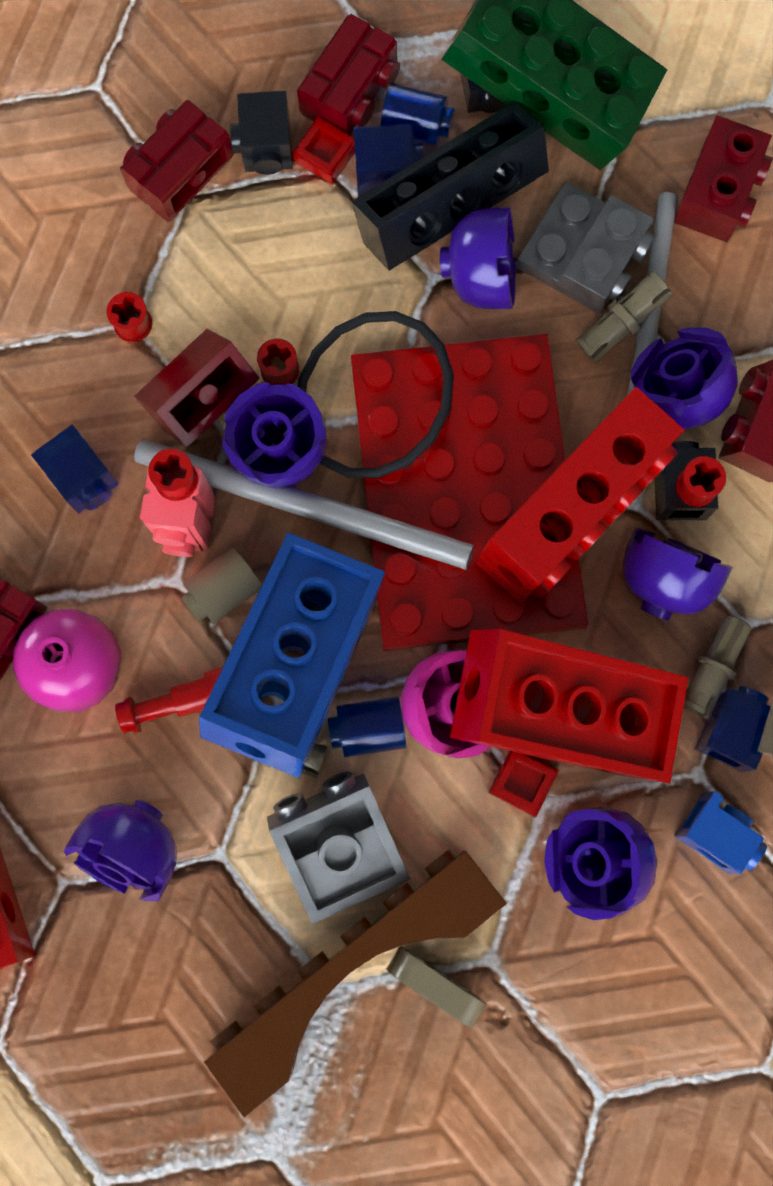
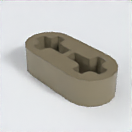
M403 946L399 947L386 968L396 979L470 1028H473L487 1005L476 994Z

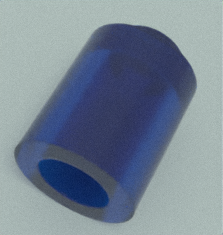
M390 83L382 109L380 132L437 146L440 137L449 138L455 108L447 107L448 96Z
M399 696L337 705V716L328 718L332 749L342 748L344 758L407 748Z

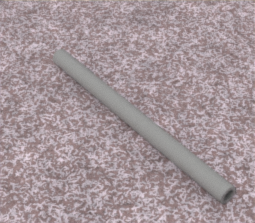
M141 439L137 444L134 459L137 463L149 466L151 459L158 452L175 448L147 439ZM184 452L189 457L192 465L198 466L202 470L210 487L464 570L468 569L472 560L475 545L293 486L272 488L256 484L234 467Z

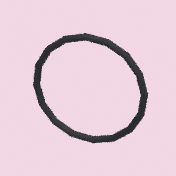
M397 311L367 312L336 326L312 350L298 378L297 386L306 392L307 382L320 356L342 334L366 323L395 321L419 331L436 350L444 379L441 407L428 434L404 457L378 468H350L324 454L321 465L347 478H381L411 465L436 441L451 410L454 374L445 345L424 322Z

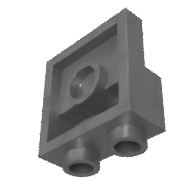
M565 181L518 257L516 268L601 314L609 299L617 300L618 302L632 278V275L626 273L632 260L635 259L641 263L656 238L655 235L649 232L654 218L612 195L605 203Z
M349 771L336 774L323 783V792L304 799L301 793L287 796L274 805L275 813L267 816L269 832L312 924L410 880L364 773L356 777Z

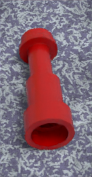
M223 666L204 672V678L171 687V693L138 703H135L132 697L124 699V702L115 704L116 717L124 734L132 731L134 733L141 732V723L174 713L182 717L202 711Z

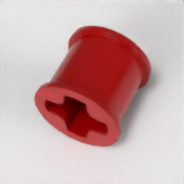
M122 292L115 295L109 301L106 309L107 318L113 325L119 338L127 342H138L149 335L153 324L152 318L146 309L145 302L139 295L132 292ZM132 310L137 311L139 318L132 317L129 319L128 325L123 324L120 319L121 317H129Z
M279 338L270 339L261 345L257 353V363L264 382H269L271 386L278 384L287 386L286 383L293 384L299 375V364L293 345ZM279 356L280 360L285 362L286 369L278 371L274 365H271L270 359Z
M165 449L158 452L151 459L148 475L161 496L170 501H182L194 493L198 485V474L189 457L184 452L177 449ZM179 465L185 475L184 479L175 478L172 485L168 486L162 476L163 472H173L175 466Z
M701 456L691 460L677 478L676 491L678 496L684 503L690 506L701 507L709 504L726 484L725 469L719 461L711 457ZM696 473L700 479L707 477L710 479L711 484L706 490L702 485L693 487L690 483V480Z

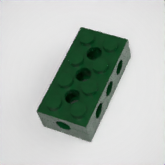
M474 0L441 58L442 61L507 106L516 101L544 126L547 134L599 170H602L628 147L668 70L573 0Z

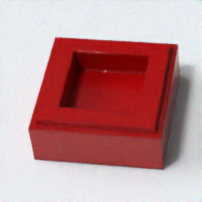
M318 116L292 151V159L296 164L333 185L358 150V139Z
M509 751L488 794L535 818L550 791L559 769L534 756Z

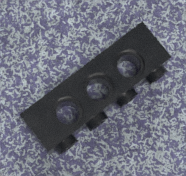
M514 101L352 200L363 244L390 271L451 233L461 218L473 211L493 207L548 173L549 167L544 126Z

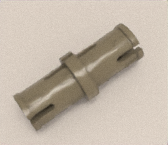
M651 271L639 285L619 302L617 300L612 301L607 306L609 311L575 341L588 357L597 364L611 348L629 333L632 336L641 329L639 324L673 295L671 290L667 288L668 286L655 272Z

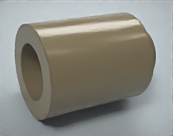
M232 546L183 582L189 592L183 595L181 599L199 622L208 616L212 623L215 624L261 589L262 584Z

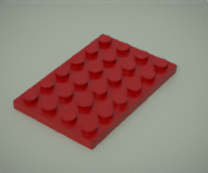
M548 334L447 344L445 348L453 370L454 383L451 410L436 441L411 465L381 478H364L367 509L370 512L475 545L474 553L468 569L464 570L371 539L374 567L385 571L382 586L377 597L383 651L468 642L471 630L503 629L522 635L586 629L589 625L579 559L574 563L567 556L565 559L572 565L568 572L541 600L532 593L522 605L475 563L490 538L565 461ZM432 346L351 355L363 468H378L404 457L428 434L441 407L444 379L436 350Z

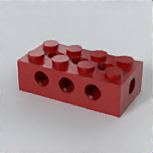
M636 386L490 538L475 563L520 605L532 593L541 600L572 567L565 558L568 556L575 563L679 453L672 444L685 430Z
M503 629L471 630L450 738L626 777L670 784L689 677Z

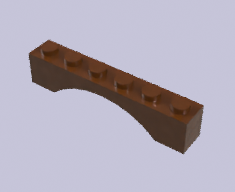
M450 849L445 851L425 868L426 872L430 875L426 881L414 890L408 882L382 902L388 910L372 924L366 917H363L340 936L345 943L344 947L329 959L323 951L318 953L297 971L303 980L285 993L279 985L253 1006L259 1014L243 1028L235 1020L210 1041L215 1051L208 1056L204 1063L244 1118L289 1082L294 1070L299 1045L309 1021L326 996L348 974L375 956L407 943L435 938H465L507 904L467 851L463 850L457 856Z

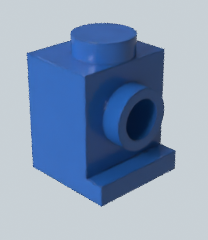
M717 792L702 793L674 837L727 873L742 874L744 869L751 871L760 862L767 849V844L763 842L764 837L751 829L754 821L731 805L726 804L724 809L718 807L724 797Z

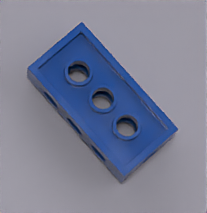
M287 532L199 716L200 737L300 779L378 599L385 571ZM316 606L321 608L322 611H311L306 607ZM288 650H296L301 652L304 656L292 658L285 655L283 652ZM273 695L281 698L284 703L270 706L263 703L260 699Z

